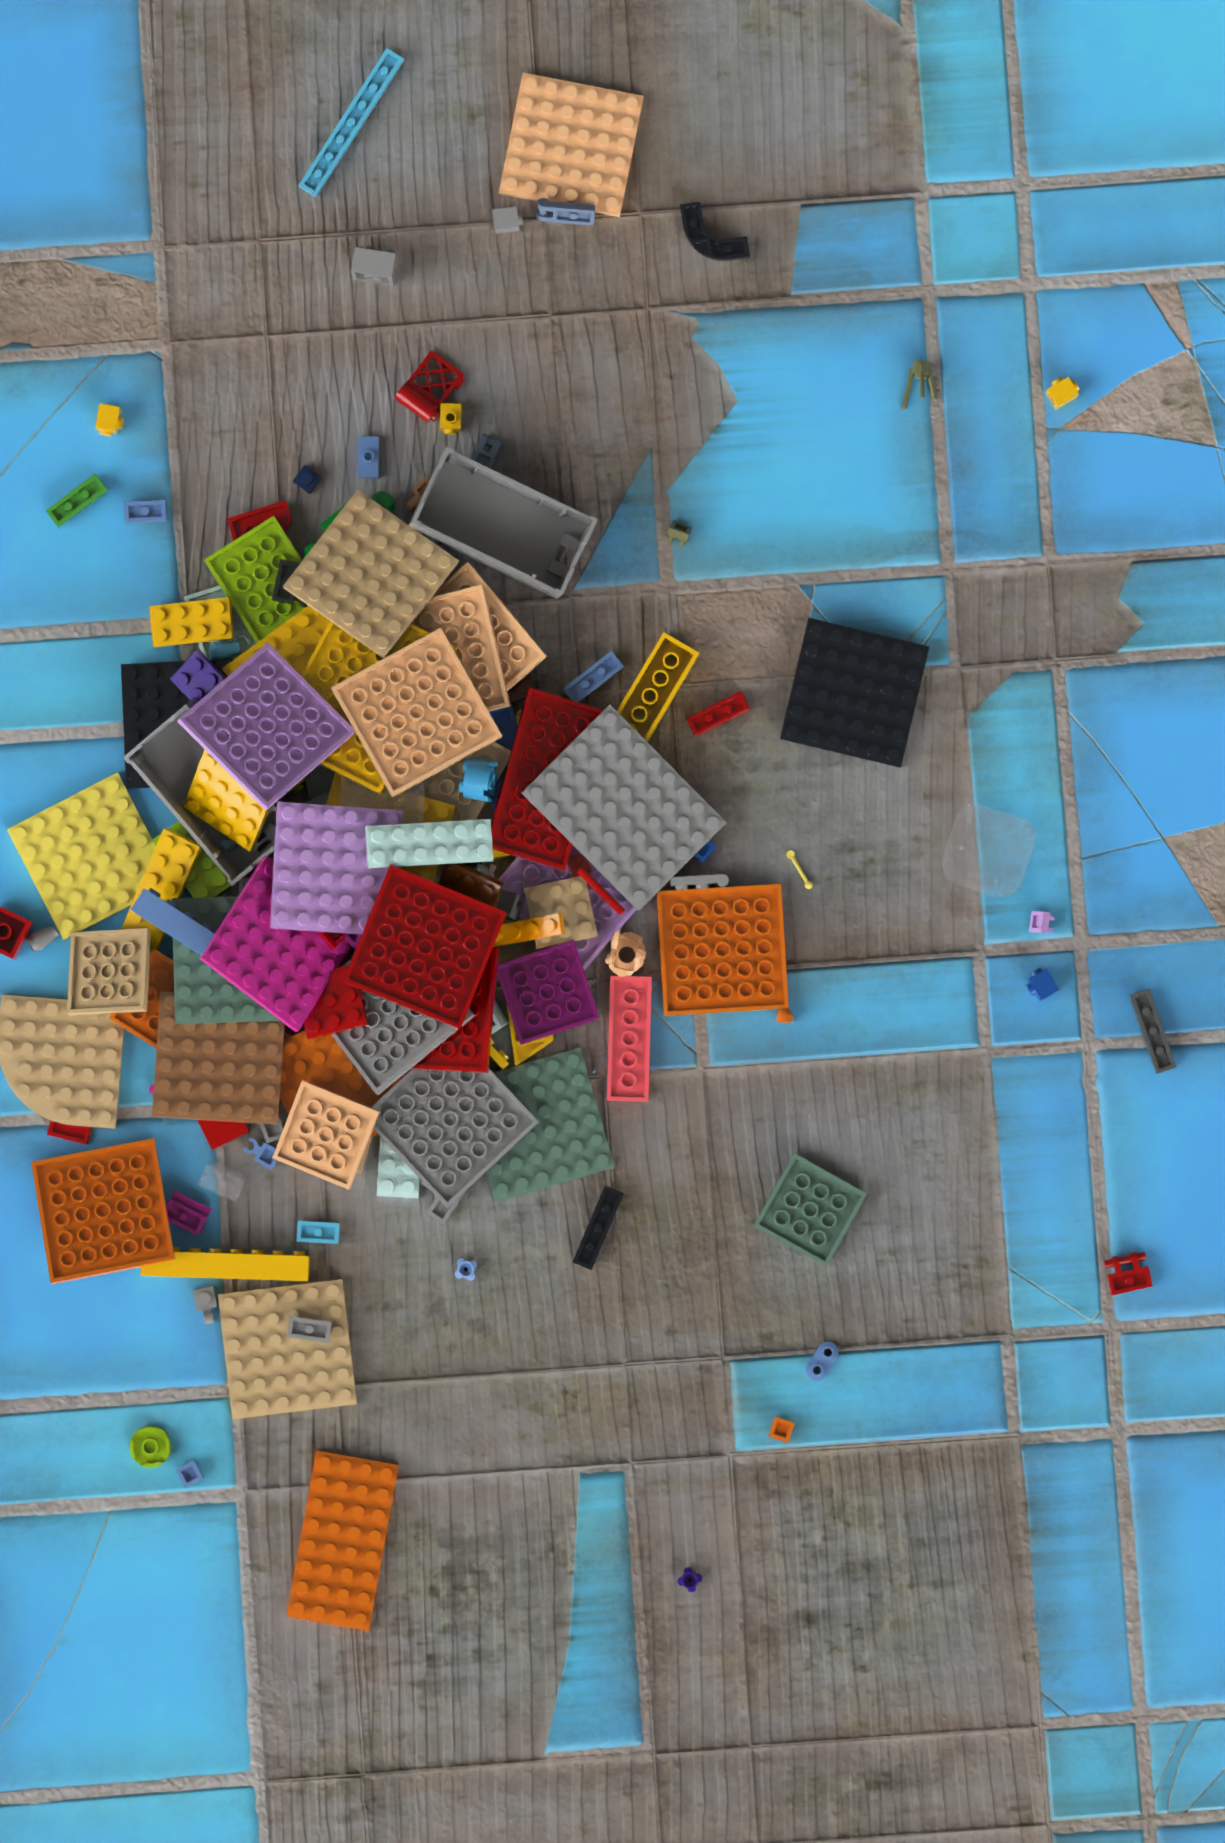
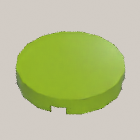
M146 1426L134 1433L130 1440L129 1450L132 1458L143 1467L153 1468L161 1465L168 1459L172 1444L169 1435L163 1429L157 1426Z

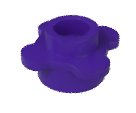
M686 1567L684 1574L678 1578L677 1582L680 1586L686 1587L689 1592H694L698 1582L702 1581V1575L696 1574L692 1571V1568Z

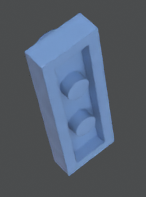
M610 651L565 686L563 691L570 700L580 703L621 671L624 666L615 654Z

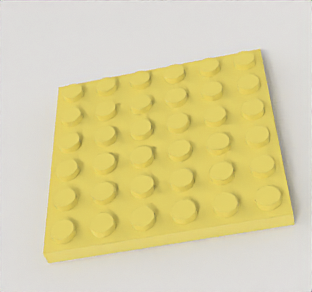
M118 772L7 829L63 940L70 938L71 932H81L130 907L156 847Z

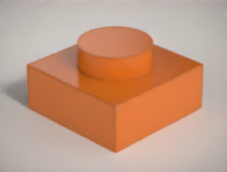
M775 1416L768 1436L788 1443L795 1423Z

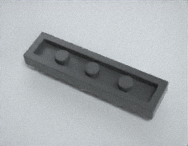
M1150 989L1129 995L1155 1073L1158 1074L1176 1068Z

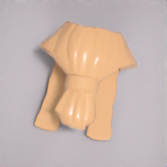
M619 929L611 938V952L607 955L605 963L609 964V968L619 977L631 976L633 972L642 967L646 958L643 938L633 932L620 934L621 929ZM623 947H630L635 952V958L630 963H624L619 958V951Z

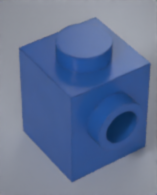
M1038 968L1029 973L1031 978L1027 979L1029 983L1026 985L1032 996L1036 995L1039 1001L1059 991L1047 969L1042 971L1041 968Z

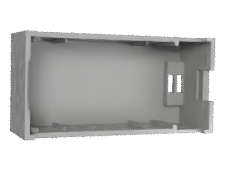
M446 447L408 526L438 543L558 599L563 595L598 519L581 513ZM562 545L565 547V550L559 562H557L555 558ZM568 549L573 552L567 565L562 564Z
M194 697L128 752L123 759L133 766L228 878V882L233 886L257 866L263 856H269L274 851L277 802L270 807L260 833L261 835L264 832L267 836L257 843L251 852L183 807L204 752V748L177 722L184 713L198 702ZM269 838L272 843L259 852L257 848Z

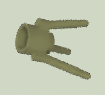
M914 361L913 368H909L902 410L906 408L913 376H915L916 380H920V397L922 399L925 397L924 380L928 377L932 399L936 400L932 368H929V361Z

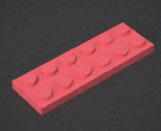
M610 976L607 1101L648 1102L652 977Z

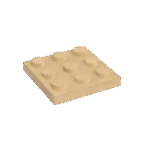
M581 876L524 888L530 919L557 913L563 914L566 934L536 939L537 950L556 946L571 940L575 942L598 937L587 883Z

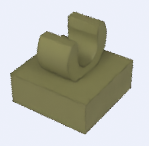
M673 520L667 534L670 536L668 543L671 544L673 538H677L680 540L679 547H682L684 542H687L692 527Z

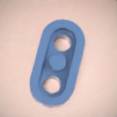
M821 1343L807 1364L806 1373L812 1380L818 1381L823 1379L838 1357V1348L834 1343ZM830 1348L832 1350V1354L830 1356H825V1349ZM815 1366H819L821 1368V1372L819 1374H815L813 1372V1368Z

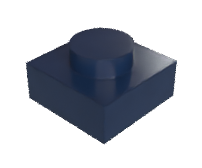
M304 465L294 478L293 483L310 494L322 477Z

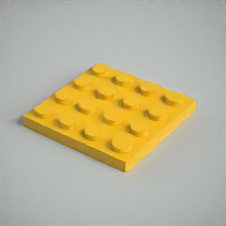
M204 749L183 807L251 852L255 848L270 808L265 811Z

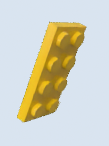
M231 597L149 606L154 648L235 639Z

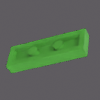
M94 474L45 511L57 527L60 528L107 493L108 490L98 476Z

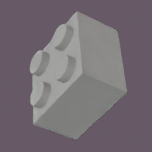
M360 245V248L355 247L351 267L353 280L394 286L398 263L396 253L386 248H381L380 251L372 250V247L367 245Z

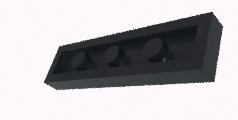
M606 1185L604 1186L573 1263L592 1270L624 1193Z

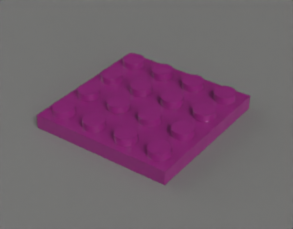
M574 940L497 965V975L520 1045L600 1019Z

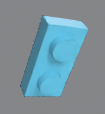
M298 1221L297 1242L339 1244L340 1223Z

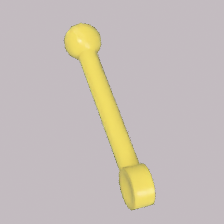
M788 851L787 857L794 863L805 882V887L807 889L812 888L813 883L807 879L795 859L794 851Z

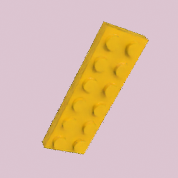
M164 828L131 907L144 888L148 891L150 888L161 894L159 898L165 902L168 899L172 901V898H181L202 847L198 843L168 828ZM130 907L121 929L149 928L151 930V954L154 948L156 950L159 949L165 932L131 911Z

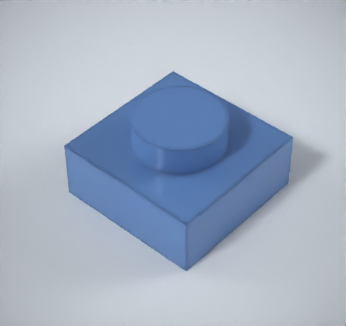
M195 1459L176 1469L185 1488L204 1478Z

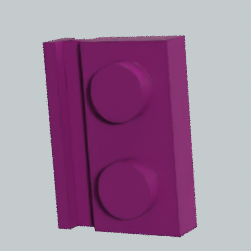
M174 1190L166 1205L169 1222L196 1236H199L212 1211L211 1208L177 1190Z

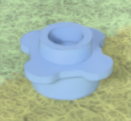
M463 1258L458 1259V1268L455 1272L456 1278L460 1279L463 1277L472 1281L475 1278L476 1261H465Z

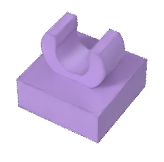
M1032 911L1029 932H1052L1053 928H1049V921L1055 918L1050 916L1049 912Z

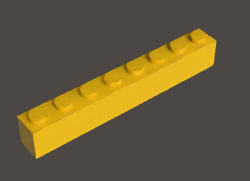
M173 1247L175 1261L141 1267L140 1276L309 1281L310 1256H305V1251H293V1255H284L285 1251L272 1250L271 1255L264 1254V1250H251V1254H243L242 1249H230V1253H222V1249L209 1248V1252H201V1248H188V1252H180V1247Z

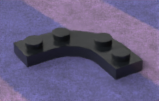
M700 202L680 204L685 236L690 245L699 254L716 261L750 258L747 236L730 239L716 238L705 228Z

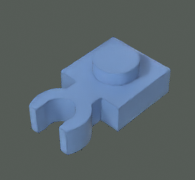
M249 1138V1141L254 1144V1148L248 1150L244 1147V1152L256 1154L254 1161L273 1170L278 1160L272 1158L276 1148L266 1142L260 1147L255 1139Z

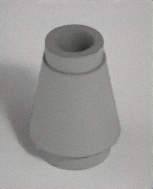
M52 925L30 933L26 940L33 952L44 949L59 935Z

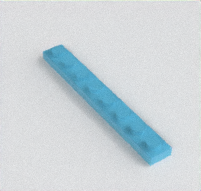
M388 48L385 49L298 186L317 198L401 67L404 58Z

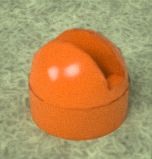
M788 1008L780 1009L776 1016V1022L793 1023L792 1012Z

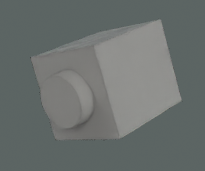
M517 206L492 209L495 234L519 231V225L523 224L522 212H517Z

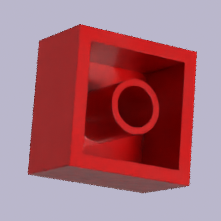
M0 907V953L16 960L34 923Z

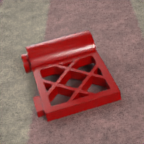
M431 350L409 380L400 388L394 399L427 423L430 421L435 422L440 415L439 408L441 403L445 402L454 388L459 390L465 382V379H463L464 373ZM433 358L439 362L440 369L428 371L427 363ZM453 372L457 375V378L454 382L445 383L443 373ZM441 373L442 383L430 385L429 374ZM426 375L428 385L419 386L413 381L417 376ZM443 387L444 395L440 400L432 395L431 388Z

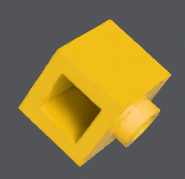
M1060 377L1051 383L1053 386L1045 392L1055 410L1078 397L1079 387L1069 377L1065 379Z
M99 404L95 428L97 431H100V435L111 437L112 434L118 435L119 429L122 430L124 417H121L122 409L120 407Z
M441 403L440 430L444 431L446 435H456L457 432H461L462 404Z

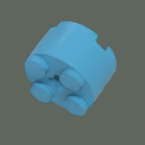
M475 757L464 760V780L461 779L459 784V792H463L464 798L491 802L492 799L489 796H494L498 779V772H494V766L498 767L497 761Z

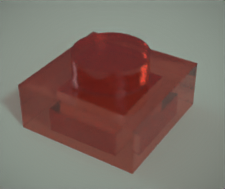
M582 854L568 858L567 865L571 878L580 876L576 871L581 866L588 873H592L589 861Z

